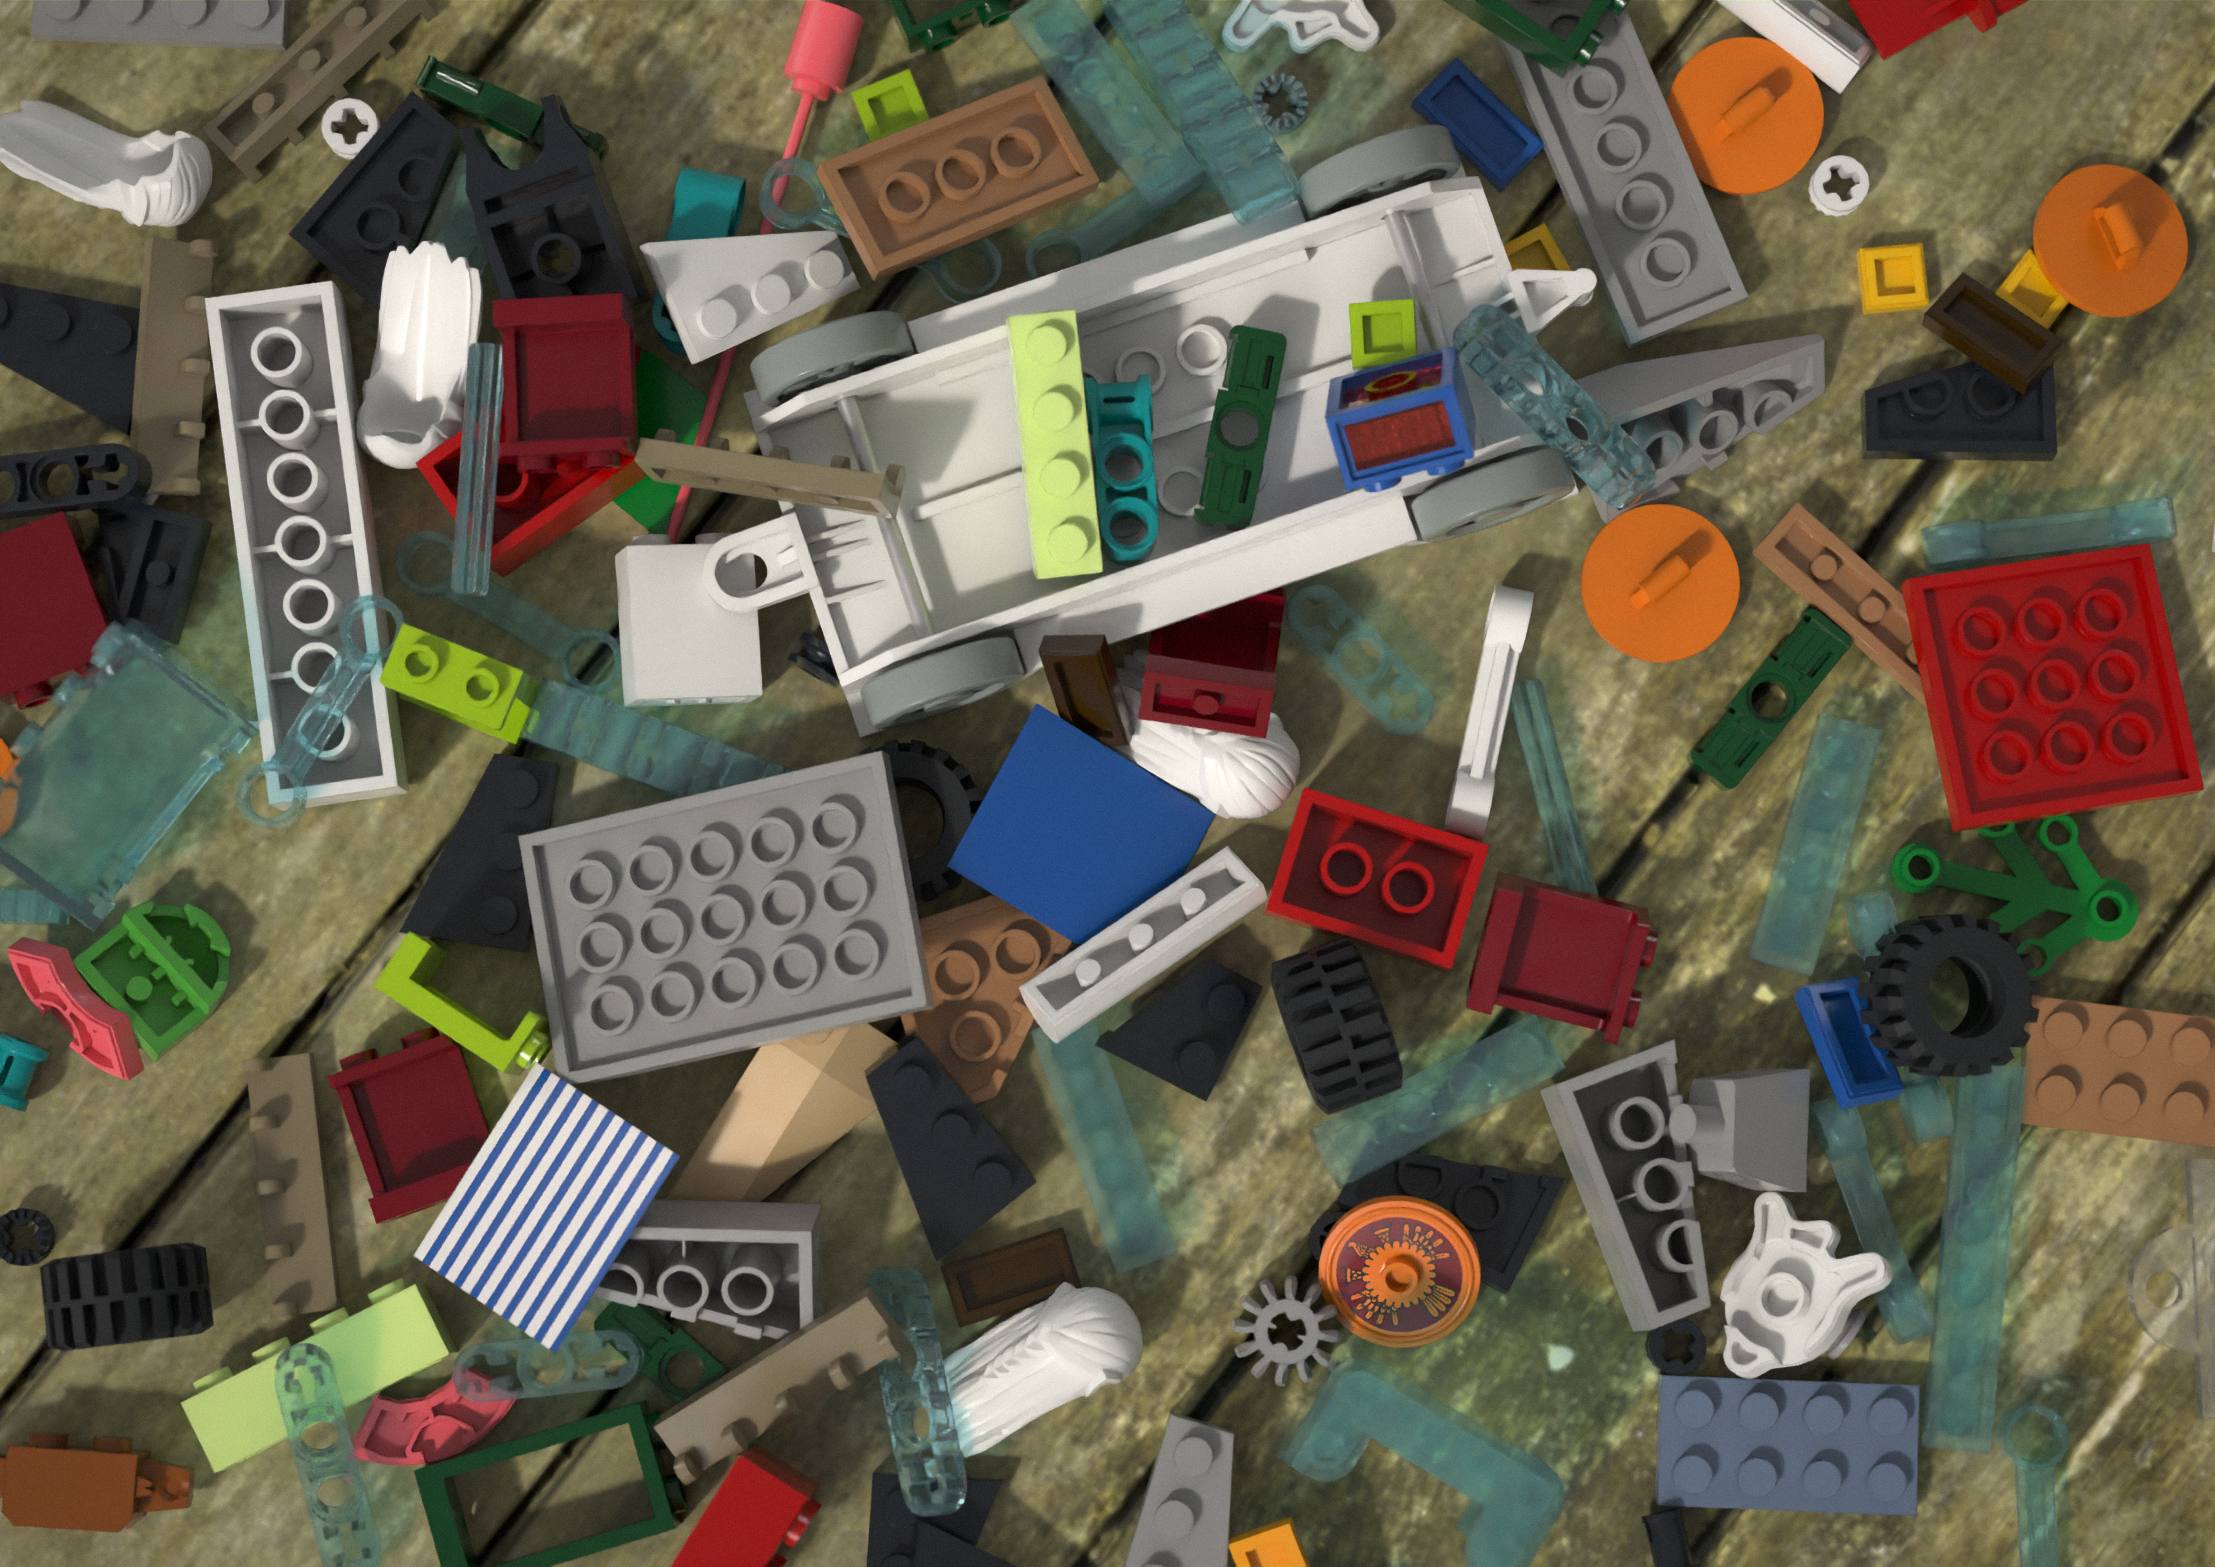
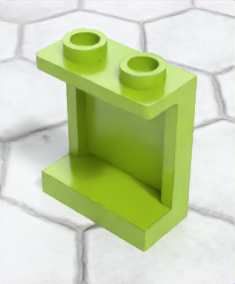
M402 623L380 676V683L389 689L399 692L398 698L402 701L518 747L522 742L543 691V688L521 669L405 623Z
M409 931L373 987L503 1073L520 1076L524 1069H532L536 1062L541 1065L553 1047L551 1036L548 1035L550 1032L548 1017L529 1011L512 1037H507L429 985L450 952L429 938Z

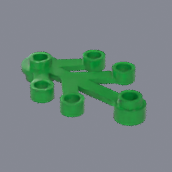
M2068 815L2042 819L2037 825L2035 835L2037 843L2043 850L2055 853L2076 890L2050 883L2015 830V823L2004 824L2000 831H1992L1988 827L1975 829L1979 835L1990 839L2013 876L1943 861L1939 852L1925 843H1912L1904 846L1895 852L1890 860V879L1894 886L1905 894L1921 895L1938 886L2009 902L1986 917L2001 924L1999 933L2012 932L2045 910L2071 916L2042 938H2031L2021 941L2022 943L2016 950L2017 954H2022L2027 946H2033L2042 955L2040 966L2036 970L2027 971L2029 978L2045 974L2051 968L2054 958L2087 937L2099 942H2111L2123 938L2133 929L2138 918V903L2132 890L2119 880L2100 878L2077 843L2078 827L2075 821ZM2051 822L2061 823L2066 828L2067 839L2064 844L2055 845L2049 841L2047 828ZM1914 856L1923 857L1929 863L1930 872L1924 880L1915 879L1909 872L1908 865ZM2102 898L2111 899L2117 906L2116 917L2111 922L2101 919L2097 913V904Z

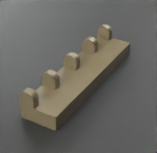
M339 0L201 130L245 177L255 185L263 177L257 165L286 138L296 147L304 139L303 135L296 129L332 95L338 101L347 99L350 94L342 85L377 53L388 61L396 53L388 42L417 15L426 22H429L437 15L436 11L427 0Z
M154 236L145 240L130 448L144 454L151 464L153 476L147 493L190 498L199 495L201 492V480H197L200 439L205 437L206 425L201 423L204 378L209 375L210 361L206 360L208 321L205 298H211L213 258L218 256L219 243L216 241L197 239L186 242Z
M658 429L655 439L640 437L634 462L656 482L896 519L905 481V467L903 465L889 464L885 475L850 470L849 457L838 455L833 456L830 466L792 461L790 460L789 449L786 447L773 446L769 457L729 451V440L721 437H713L709 448L675 443V432L669 429Z
M304 1053L243 1060L244 1073L247 1074L251 1109L249 1124L250 1131H253L258 1173L256 1187L257 1195H260L266 1245L263 1247L264 1260H267L272 1300V1304L269 1305L271 1318L341 1309L314 1054Z
M869 1286L664 1412L655 1421L653 1428L675 1456L673 1466L678 1478L685 1485H688L698 1479L701 1472L729 1454L736 1456L747 1449L749 1442L783 1421L790 1423L801 1415L803 1409L837 1388L844 1390L854 1383L855 1377L886 1358L891 1361L901 1355L905 1346L906 1336Z

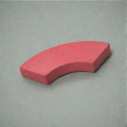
M22 937L7 947L12 967L26 994L42 1016L51 1011L60 1024L75 1038L69 1045L74 1051L99 1069L128 1081L144 1070L129 1016L110 1007L90 989L76 970L67 948Z
M463 1363L446 1385L427 1396L400 1399L378 1393L375 1395L347 1453L363 1460L395 1466L426 1464L448 1458L468 1449L490 1434L506 1418L523 1390L467 1363Z

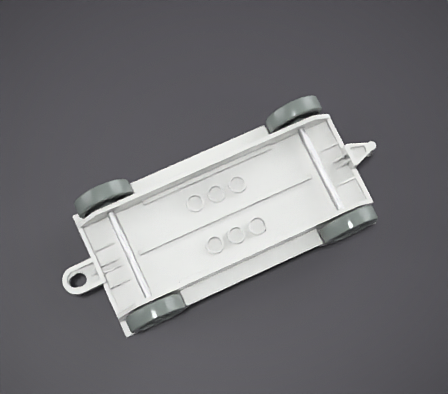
M1433 124L1406 128L1378 136L1322 160L1300 177L1298 188L1301 196L1296 195L1294 191L909 321L906 326L902 315L896 312L875 311L841 318L810 328L765 349L753 359L750 365L757 389L743 393L752 418V425L762 455L769 457L773 446L786 447L790 452V460L830 466L833 456L838 455L849 457L850 470L885 475L889 464L903 465L905 467V481L896 519L778 501L783 514L782 517L724 537L710 548L702 567L705 588L719 606L737 613L756 611L810 593L841 687L849 703L859 736L863 739L895 727L920 722L955 711L1013 687L1039 669L1044 668L1038 652L1044 636L1105 635L1109 646L1402 545L1413 546L1451 540L1506 523L1552 503L1579 494L1564 452L1571 442L1572 436L1536 336L1571 306L1583 307L1591 301L1593 290L1597 283L1596 275L1587 268H1580L1576 271L1529 269L1512 271L1479 176L1466 177L1448 128ZM1414 299L1418 355L1456 346L1476 416L1475 456L1472 459L1465 460V465L1462 468L1445 475L1430 476L1426 470L1403 476L1399 484L1387 490L1365 492L1364 488L1361 487L1346 491L1325 421L1330 379L1358 372L1352 368L1349 303ZM1075 309L1083 388L1084 378H1095L1098 384L1137 381L1138 376L1141 374H1149L1153 407V432L1151 434L1159 522L1158 533L1152 554L1141 564L1131 567L1120 566L1108 560L1101 551L1103 572L1037 579L1033 572L1006 316ZM1243 325L1281 333L1286 337L1287 345L1252 521L1249 528L1236 532L1227 530V526L1221 524H1214L1212 527L1201 525L1194 520L1193 512L1194 508L1204 510V506L1199 505V499L1208 459L1204 456L1218 389L1228 391V389L1222 387L1231 341H1236L1228 339L1229 333L1234 326ZM1429 380L1423 384L1422 388L1441 384V382ZM1398 390L1392 396L1407 393L1409 391ZM1369 396L1362 399L1359 405L1380 399ZM1234 412L1223 420L1221 431L1229 443L1236 446H1245L1257 438L1258 425L1250 414ZM1089 436L1091 462H1092V472H1093L1091 436ZM1126 455L1113 457L1105 466L1112 478L1124 482L1135 479L1142 471L1139 463L1134 458ZM1130 518L1118 520L1110 529L1114 539L1123 545L1131 546L1138 544L1147 535L1143 525L1137 520ZM742 554H755L763 559L767 566V577L759 588L733 592L727 590L722 585L720 574L727 563L735 560Z

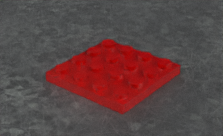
M2150 543L1908 578L1901 584L1953 832L2193 795L2204 790Z

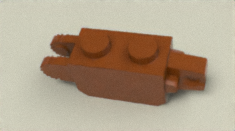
M33 1431L28 1434V1443L22 1442L7 1446V1455L0 1454V1498H3L2 1513L13 1526L118 1533L124 1528H132L146 1516V1512L191 1507L194 1468L151 1459V1451L132 1449L133 1438L93 1436V1446L88 1447L68 1445L67 1433Z

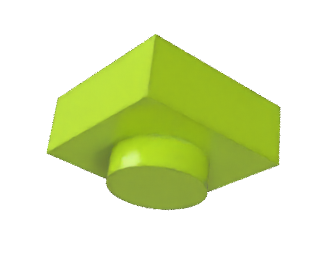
M909 69L851 92L852 100L870 143L930 119Z
M1414 299L1349 303L1352 368L1354 371H1361L1418 356Z

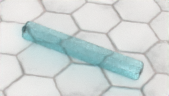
M489 342L473 343L468 348L451 576L452 592L459 596L474 598L486 596L489 591L504 386L501 345Z
M1539 679L1518 682L1513 686L1510 704L1558 886L1598 896L1543 683Z

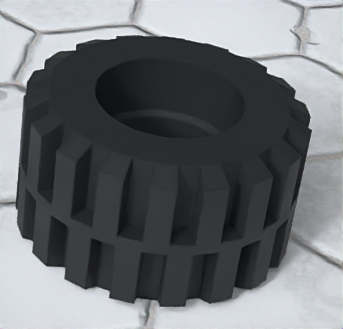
M897 739L884 741V746L873 750L871 747H868L859 752V756L877 751L889 754L895 787L911 785L924 789L936 799L942 810L943 829L937 844L922 857L908 860L915 901L925 900L927 903L938 899V895L949 889L952 891L962 883L961 880L964 876L950 869L947 865L982 803L978 787L962 763L959 764L951 757L950 753L940 747L935 749L927 746L926 742L912 739L911 743H899Z
M1974 914L1918 916V920H1905L1895 925L1896 934H1883L1874 944L1881 954L1879 956H1867L1862 969L1870 973L1869 982H1858L1857 997H1867L1868 1008L1859 1010L1862 1024H1874L1876 1029L1869 1036V1039L1876 1048L1890 1049L1886 1059L1894 1065L1909 1067V1072L1923 1076L1966 1078L1967 1076H1982L1992 1073V1066H2005L2015 1058L2010 1047H2025L2031 1035L2024 1030L2026 1023H2037L2040 1011L2038 1008L2031 1007V995H2041L2039 981H2030L2027 971L2035 967V964L2030 954H2017L2016 952L2022 942L2012 932L1999 933L2000 923L1990 918L1977 919ZM1947 958L1960 968L1969 988L1967 1012L1960 1024L1949 1033L1942 1029L1935 1021L1928 1004V986L1932 974Z
M1345 936L1272 962L1270 979L1284 1026L1315 1104L1325 1114L1330 1115L1401 1089L1403 1069L1393 1033L1369 969L1361 952L1354 943Z
M180 1243L58 1258L40 1267L48 1347L60 1351L166 1339L201 1334L214 1326L206 1247L195 1243Z

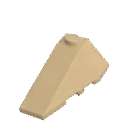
M868 1023L761 1046L666 1200L762 1202L783 1183L877 1110L865 1077V1070L898 1043Z

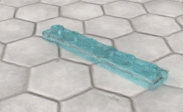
M2009 1064L2005 1066H1992V1073L1982 1076H1967L1966 1078L1956 1077L1921 1437V1445L1990 1454L2026 1066Z

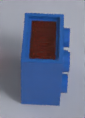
M1456 346L1330 379L1325 421L1346 491L1361 487L1364 488L1365 492L1387 490L1399 484L1403 476L1426 470L1430 476L1445 475L1462 468L1465 465V460L1474 458L1476 416Z

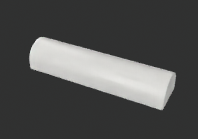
M1715 0L1764 38L1775 42L1807 66L1812 74L1839 94L1844 91L1876 49L1870 39L1818 0Z
M1226 846L1020 986L1019 990L1023 1000L1042 1030L1053 1042L1058 1044L1267 901L1264 884Z

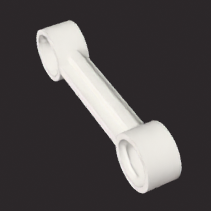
M1497 584L1494 587L1484 629L1482 652L1458 768L1447 806L1444 831L1480 841L1483 839L1492 804L1495 773L1519 657L1529 625L1534 592Z

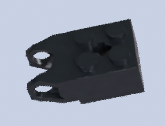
M552 94L541 99L545 115L543 126L545 133L544 148L536 162L524 169L511 170L504 165L498 154L488 145L480 127L470 125L460 129L466 154V193L476 218L474 220L503 300L622 293L633 303V306L651 300L597 151L573 125L561 96ZM563 246L566 250L574 251L575 263L571 264L572 270L568 274L553 269L552 259L560 257L557 248Z

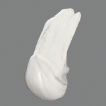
M23 100L20 103L21 111L5 113L0 117V161L8 169L23 178L38 181L75 201L96 206L100 209L108 208L121 212L122 217L131 225L136 224L140 227L144 224L148 226L172 227L188 222L203 204L212 184L213 164L210 152L201 139L187 132L176 131L175 135H167L160 130H155L141 138H134L105 128L55 104L38 100Z
M422 241L411 254H409L405 246H398L396 251L389 253L384 269L376 349L370 378L363 382V404L356 413L357 422L355 428L356 440H358V444L366 454L372 456L373 460L395 469L417 468V461L469 425L463 407L476 361L484 301L483 285L479 270L469 267L466 257H458L453 262L445 244L441 242Z
M1137 649L1134 651L1133 656L1127 654L1124 657L1125 669L1117 667L1116 671L1135 731L1130 745L1107 746L1108 748L1171 785L1196 796L1201 804L1223 818H1259L1268 815L1269 812H1273L1282 806V803L1289 798L1294 790V786L1297 784L1296 779L1300 775L1299 767L1301 762L1296 744L1287 732L1283 730L1282 722L1276 714L1270 713L1266 739L1138 719L1148 651Z
M1063 1282L1047 1300L1024 1309L999 1323L969 1345L954 1351L940 1364L932 1374L934 1385L931 1387L930 1393L936 1396V1399L933 1401L928 1417L932 1419L931 1426L940 1435L953 1436L951 1439L953 1452L962 1451L964 1457L982 1453L1041 1415L1078 1397H1089L1095 1394L1100 1387L1118 1384L1121 1380L1129 1377L1138 1366L1143 1352L1140 1322L1126 1301L1117 1294L1098 1287L1076 1289L1070 1283Z

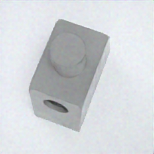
M1757 1068L1694 1079L1689 1086V1104L1676 1106L1669 1119V1129L1674 1140L1679 1143H1687V1159L1691 1161L1692 1171L1751 1190L1806 1192L1810 1069Z

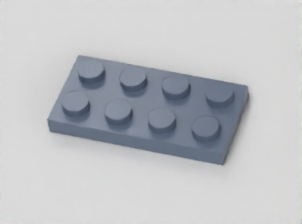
M1658 1374L1655 1504L1658 1506L1917 1516L1920 1385Z

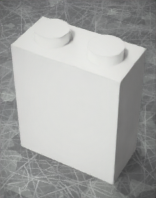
M731 533L701 534L695 536L696 544L671 545L670 535H640L633 537V545L626 546L615 555L624 707L750 703L763 695L758 610L737 613L722 608L707 592L702 577L703 562L708 551L716 542L732 535ZM742 554L723 567L720 580L727 590L739 592L756 589L754 554Z

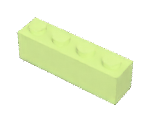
M1075 309L1006 316L1034 576L1037 579L1103 572Z
M403 1278L395 1280L368 1294L373 1306L351 1317L345 1307L338 1309L309 1324L314 1335L291 1346L287 1336L251 1354L256 1365L234 1376L229 1366H226L194 1382L193 1385L198 1394L181 1402V1405L214 1473L229 1469L459 1352L426 1284L419 1283L407 1287Z

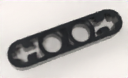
M115 443L0 456V472L9 471L15 482L11 498L5 503L0 504V520L54 514L60 511L72 512L124 506L138 502L146 495L151 486L153 476L151 464L145 455L139 451ZM120 463L129 466V476L120 478L118 485L102 479L94 480L92 470L98 473H110L119 470ZM68 464L74 477L73 485L64 496L53 498L47 486L48 477L57 466Z

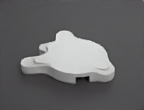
M1241 0L1236 10L1224 24L1222 39L1229 49L1235 52H1247L1273 28L1282 27L1288 32L1291 49L1299 54L1307 53L1324 41L1332 38L1343 42L1355 51L1366 52L1373 49L1378 43L1381 29L1379 23L1367 10L1363 0Z
M1778 1191L1764 1192L1756 1199L1754 1204L1755 1228L1752 1239L1746 1250L1731 1266L1723 1281L1720 1299L1725 1302V1317L1728 1326L1725 1325L1724 1327L1727 1338L1723 1354L1724 1361L1728 1369L1733 1373L1747 1379L1756 1378L1770 1369L1801 1365L1820 1356L1829 1349L1840 1335L1851 1309L1857 1302L1868 1295L1886 1288L1893 1277L1892 1267L1888 1260L1875 1252L1836 1259L1834 1252L1841 1238L1838 1228L1827 1220H1798L1791 1202Z

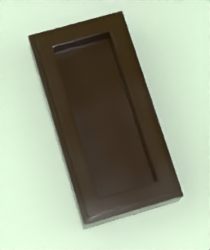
M1964 272L1925 312L1922 322L1925 328L2023 395L2029 391L2059 358L2065 346L2064 340Z
M1044 636L1038 652L1060 718L1105 746L1130 745L1135 729L1106 636Z
M1063 1227L940 1266L959 1328L1045 1301L1054 1294L1055 1290L1063 1282L1070 1283L1076 1289L1082 1288Z

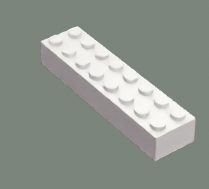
M333 281L205 298L269 805L286 811L409 793L396 691L380 683V676L390 655L391 648L365 451L358 444V440H356V413L359 409L345 296Z

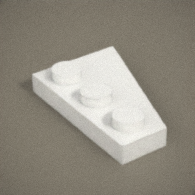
M835 230L650 242L639 246L691 364L703 361L860 289V285Z

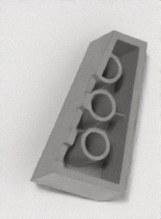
M1675 1039L1539 1090L1633 1332L1653 1330L1711 1307L1700 1223L1696 1221L1692 1186L1695 1185L1692 1164L1687 1159L1686 1144L1675 1141L1669 1129V1119L1672 1111L1676 1106L1683 1104L1682 1095L1678 1093L1675 1063H1678Z
M653 1199L592 1296L636 1307L638 1303L668 1310L671 1311L670 1317L695 1323L697 1318L735 1328V1334L760 1340L761 1335L783 1340L824 1315L822 1204Z
M1170 1411L1123 1567H1227L1234 1441L1232 1430Z

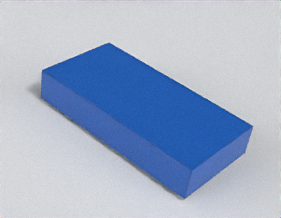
M1457 57L1412 101L1411 107L1430 125H1442L1448 128L1455 149L1500 193L1544 150L1543 140Z
M1858 976L1804 985L1794 995L1840 1109L1897 1099L1905 1089L1896 1066L1886 1059L1889 1049L1876 1048L1869 1039V1036L1876 1031L1874 1024H1862L1859 1010L1867 1009L1868 1001L1867 997H1857L1858 982H1860Z

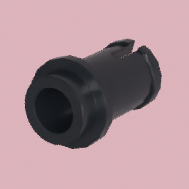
M1682 1508L1660 1511L1641 1517L1642 1523L1645 1525L1655 1567H1701V1564L1694 1565L1682 1517Z

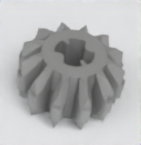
M1287 1275L1285 1277L1282 1298L1276 1297L1272 1283L1268 1279H1264L1259 1282L1260 1291L1267 1300L1266 1304L1261 1307L1253 1298L1247 1295H1243L1239 1300L1244 1309L1256 1316L1253 1322L1233 1319L1231 1321V1329L1239 1333H1253L1254 1339L1238 1344L1234 1351L1237 1357L1248 1356L1258 1349L1262 1352L1250 1369V1373L1256 1378L1264 1374L1270 1362L1274 1361L1277 1363L1274 1373V1380L1277 1386L1286 1385L1288 1380V1364H1295L1298 1376L1304 1383H1307L1313 1377L1304 1359L1311 1355L1321 1365L1326 1367L1333 1361L1327 1352L1317 1348L1316 1345L1318 1340L1332 1343L1340 1341V1331L1335 1329H1319L1318 1322L1335 1316L1337 1309L1335 1305L1330 1304L1324 1305L1312 1312L1310 1307L1321 1293V1288L1316 1284L1309 1286L1301 1300L1298 1301L1295 1299L1297 1290V1278L1295 1276ZM1280 1313H1284L1290 1321L1300 1319L1303 1324V1334L1295 1333V1336L1301 1340L1291 1348H1287L1281 1340L1270 1342L1268 1337V1328H1276V1325L1271 1320Z

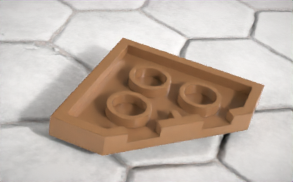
M991 895L919 920L935 1008L900 1015L907 1037L916 1031L976 1105L997 1098L1035 1020L1023 1000L1019 987L1066 956L1073 943L999 897Z

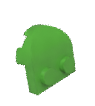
M149 901L126 911L118 925L72 961L78 973L97 996L110 1007L129 1016L136 1042L154 1062H157L203 1025L218 1008L229 982L231 949L221 927L203 910L190 904L180 907L175 905H156L155 901Z

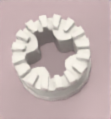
M347 98L335 102L327 109L323 116L321 128L324 139L335 154L343 157L345 160L354 159L380 129L381 124L368 104L358 99ZM349 114L351 116L356 114L361 124L368 125V131L358 133L356 143L348 144L342 134L335 133L337 126L346 125L347 115Z
M1844 155L1832 156L1823 161L1811 176L1808 192L1810 194V201L1812 204H1815V209L1819 212L1821 210L1825 213L1824 215H1832L1835 218L1842 215L1847 216L1856 210L1867 196L1870 185L1868 173L1863 165L1852 157ZM1830 171L1838 172L1842 179L1852 177V182L1855 185L1847 193L1848 201H1841L1837 193L1826 194L1823 187L1831 179Z

